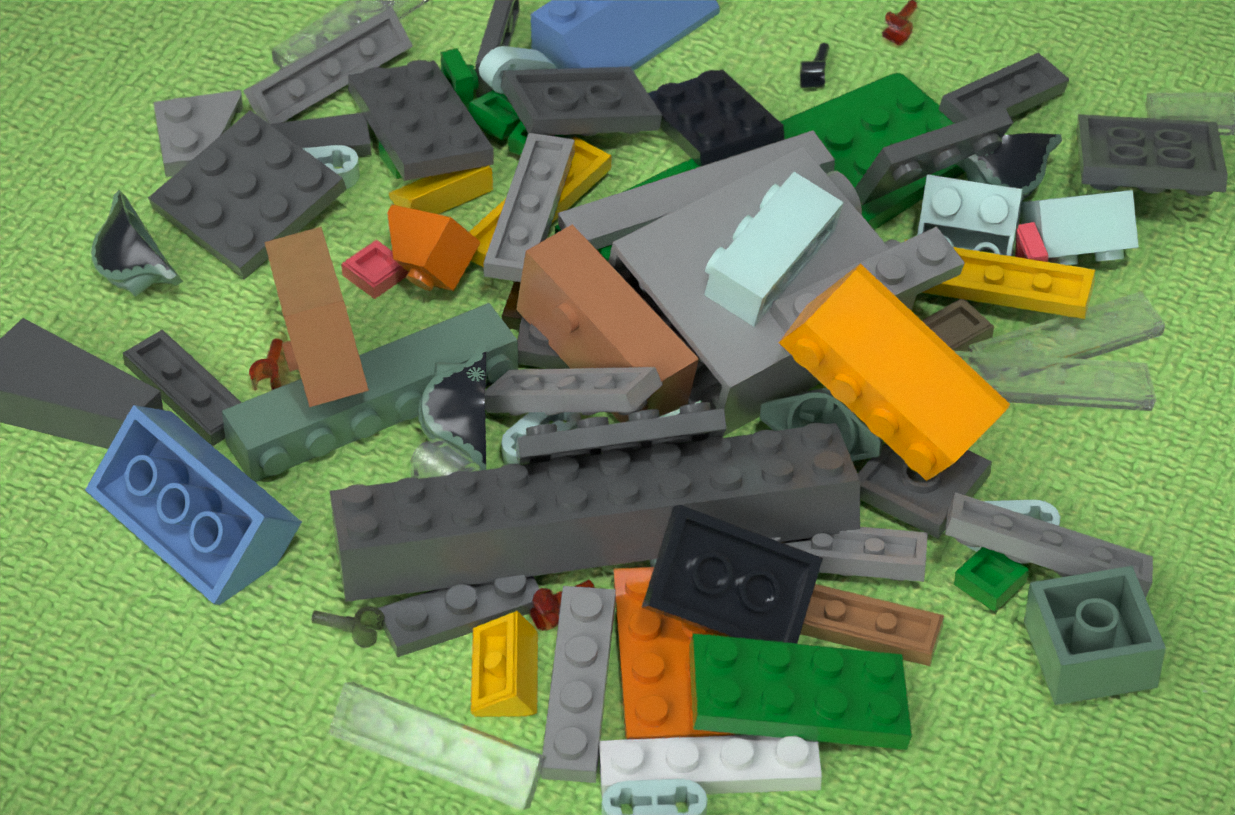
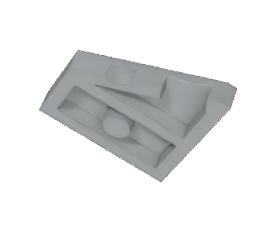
M241 90L153 102L166 177L174 176L231 127L230 123L235 113H241L243 109Z

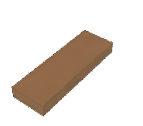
M815 584L800 634L866 651L902 654L903 660L931 666L943 628L944 615Z

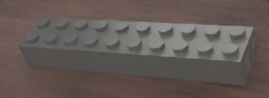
M813 423L801 428L779 431L761 430L749 435L727 438L710 437L704 441L682 444L663 443L652 448L630 451L611 450L600 455L577 458L559 457L548 462L525 465L507 464L495 469L473 472L455 471L449 475L421 479L403 478L397 482L366 486L357 484L345 489L330 491L335 543L345 602L450 588L458 584L472 585L493 582L497 578L520 575L530 577L657 559L672 508L676 505H683L768 538L781 537V542L812 538L819 533L834 535L840 534L839 531L860 529V479L837 423Z

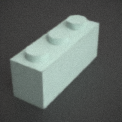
M793 172L782 186L774 184L764 196L760 205L761 210L754 218L747 215L737 227L733 235L732 244L727 249L719 247L708 261L705 272L709 274V279L704 295L755 327L772 307L773 301L783 294L835 232L844 202L796 172Z

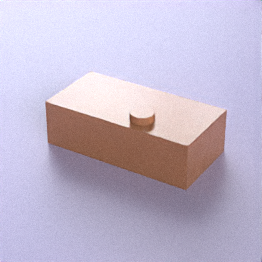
M573 224L526 250L516 310L529 324L532 323L549 340V346L570 369L656 367L663 385L646 399L647 404L639 411L655 409L659 410V414L662 416L678 410L681 406L688 405L699 358ZM611 412L620 423L629 421L628 415Z
M322 227L264 242L290 341L283 342L282 347L289 371L299 370L309 407L369 391Z

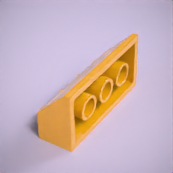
M861 263L808 303L778 342L793 356L799 365L805 367L838 401L846 405L867 425L873 434L880 437L912 470L916 471L926 481L954 464L1010 406L1006 399Z

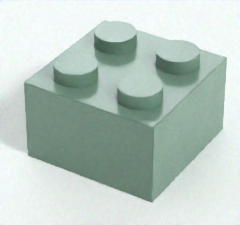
M1133 566L1030 582L1024 624L1054 705L1158 688L1166 647Z

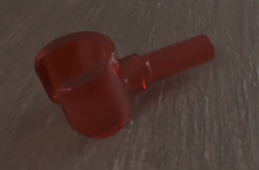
M909 0L897 14L891 11L887 12L885 23L889 26L882 32V37L898 46L906 43L913 30V24L908 21V18L918 7L915 0Z
M273 339L271 341L266 359H260L251 365L249 376L253 390H257L258 382L264 378H271L272 390L281 387L277 364L283 343L280 339Z
M589 579L574 586L595 588L593 582ZM541 588L533 595L532 603L535 608L530 610V616L537 629L545 631L558 626L562 591L554 594L551 589Z

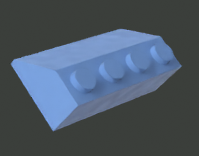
M551 0L531 13V48L545 55L555 65L556 69L631 67L634 71L718 15L720 6L716 0Z
M136 405L132 406L85 489L106 510L216 605H221L274 568L279 563L302 521L173 412Z

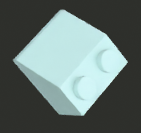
M1133 190L1022 202L1021 223H1035L1051 263L1063 265L1078 264L1077 255L1095 253L1096 261L1124 259V249L1139 248Z

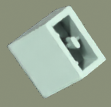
M927 175L917 235L937 227L952 247L1013 256L1016 229H1018L1024 191L1011 187Z

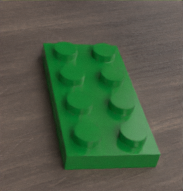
M693 633L689 645L693 729L778 738L797 736L809 741L908 749L912 738L902 654Z

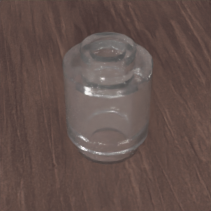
M435 438L422 443L411 457V478L421 479L449 475L455 471L473 472L481 470L476 462L442 438Z

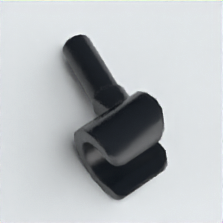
M827 43L819 45L814 61H800L801 88L825 87L826 58L830 49Z

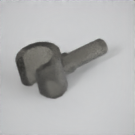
M368 606L359 609L354 617H344L315 610L311 620L312 623L350 632L356 645L361 648H369L376 643V630L383 629L385 616L378 608Z

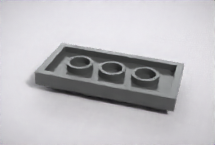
M415 60L404 66L386 69L374 67L365 70L363 73L348 75V89L351 96L404 181L494 165V148L434 60Z
M709 402L681 406L679 407L680 413L672 416L660 417L659 410L654 409L628 414L629 421L609 424L608 417H593L577 421L578 428L572 430L557 431L556 424L526 428L525 436L517 437V462L520 465L548 462L559 457L577 458L600 455L611 450L630 451L652 448L663 443L682 444L704 441L710 437H722L727 429L724 408L711 410Z

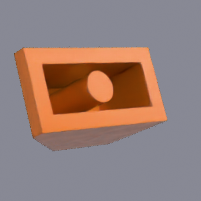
M391 205L387 214L393 260L408 271L406 278L414 285L426 291H432L433 287L454 291L481 242L451 217Z

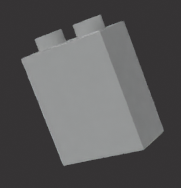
M803 146L612 243L608 263L699 358L688 404L702 401L709 402L711 410L724 408L727 429L722 437L760 417L761 404L805 392L821 383L805 367L799 365L793 356L778 343L785 333L770 314L771 308L753 327L704 295L709 279V274L705 272L708 261L719 247L727 249L732 244L733 235L737 227L747 215L754 218L761 210V202L768 190L774 184L782 186L790 175L796 172L844 202L835 232L779 298L900 244L899 241L893 239L884 242L863 218L859 197L850 181L837 171H831L826 174ZM917 295L902 301V303L912 310Z

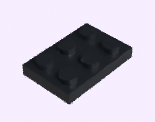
M723 69L708 70L702 72L696 78L680 83H667L658 87L657 90L648 93L662 114L660 128L700 167L785 140L784 125Z
M676 505L672 508L642 608L719 636L797 644L823 558L683 505Z

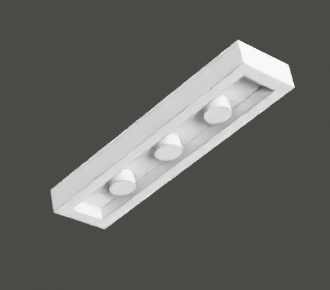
M737 735L599 741L602 798L608 787L613 784L635 780L686 779L698 783L705 790L706 794L821 790L822 774L818 741L803 740L797 736L778 738Z

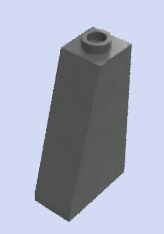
M24 317L0 338V422L109 449L133 405L163 410L160 390Z

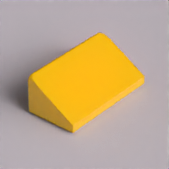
M483 166L424 177L389 192V198L397 206L440 214L493 191L492 168L490 166Z
M518 611L474 627L471 713L475 717H518L537 714V630Z

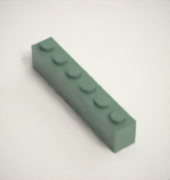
M487 303L359 355L369 391L309 407L302 379H299L222 410L226 445L245 474L254 482L269 476L278 475L286 469L315 457L324 456L332 450L361 438L370 437L376 432L402 421L417 417L420 399L427 385L434 378L436 362L466 363L475 353L477 347L487 346L485 387L494 384L507 371L518 370L517 339L491 304Z

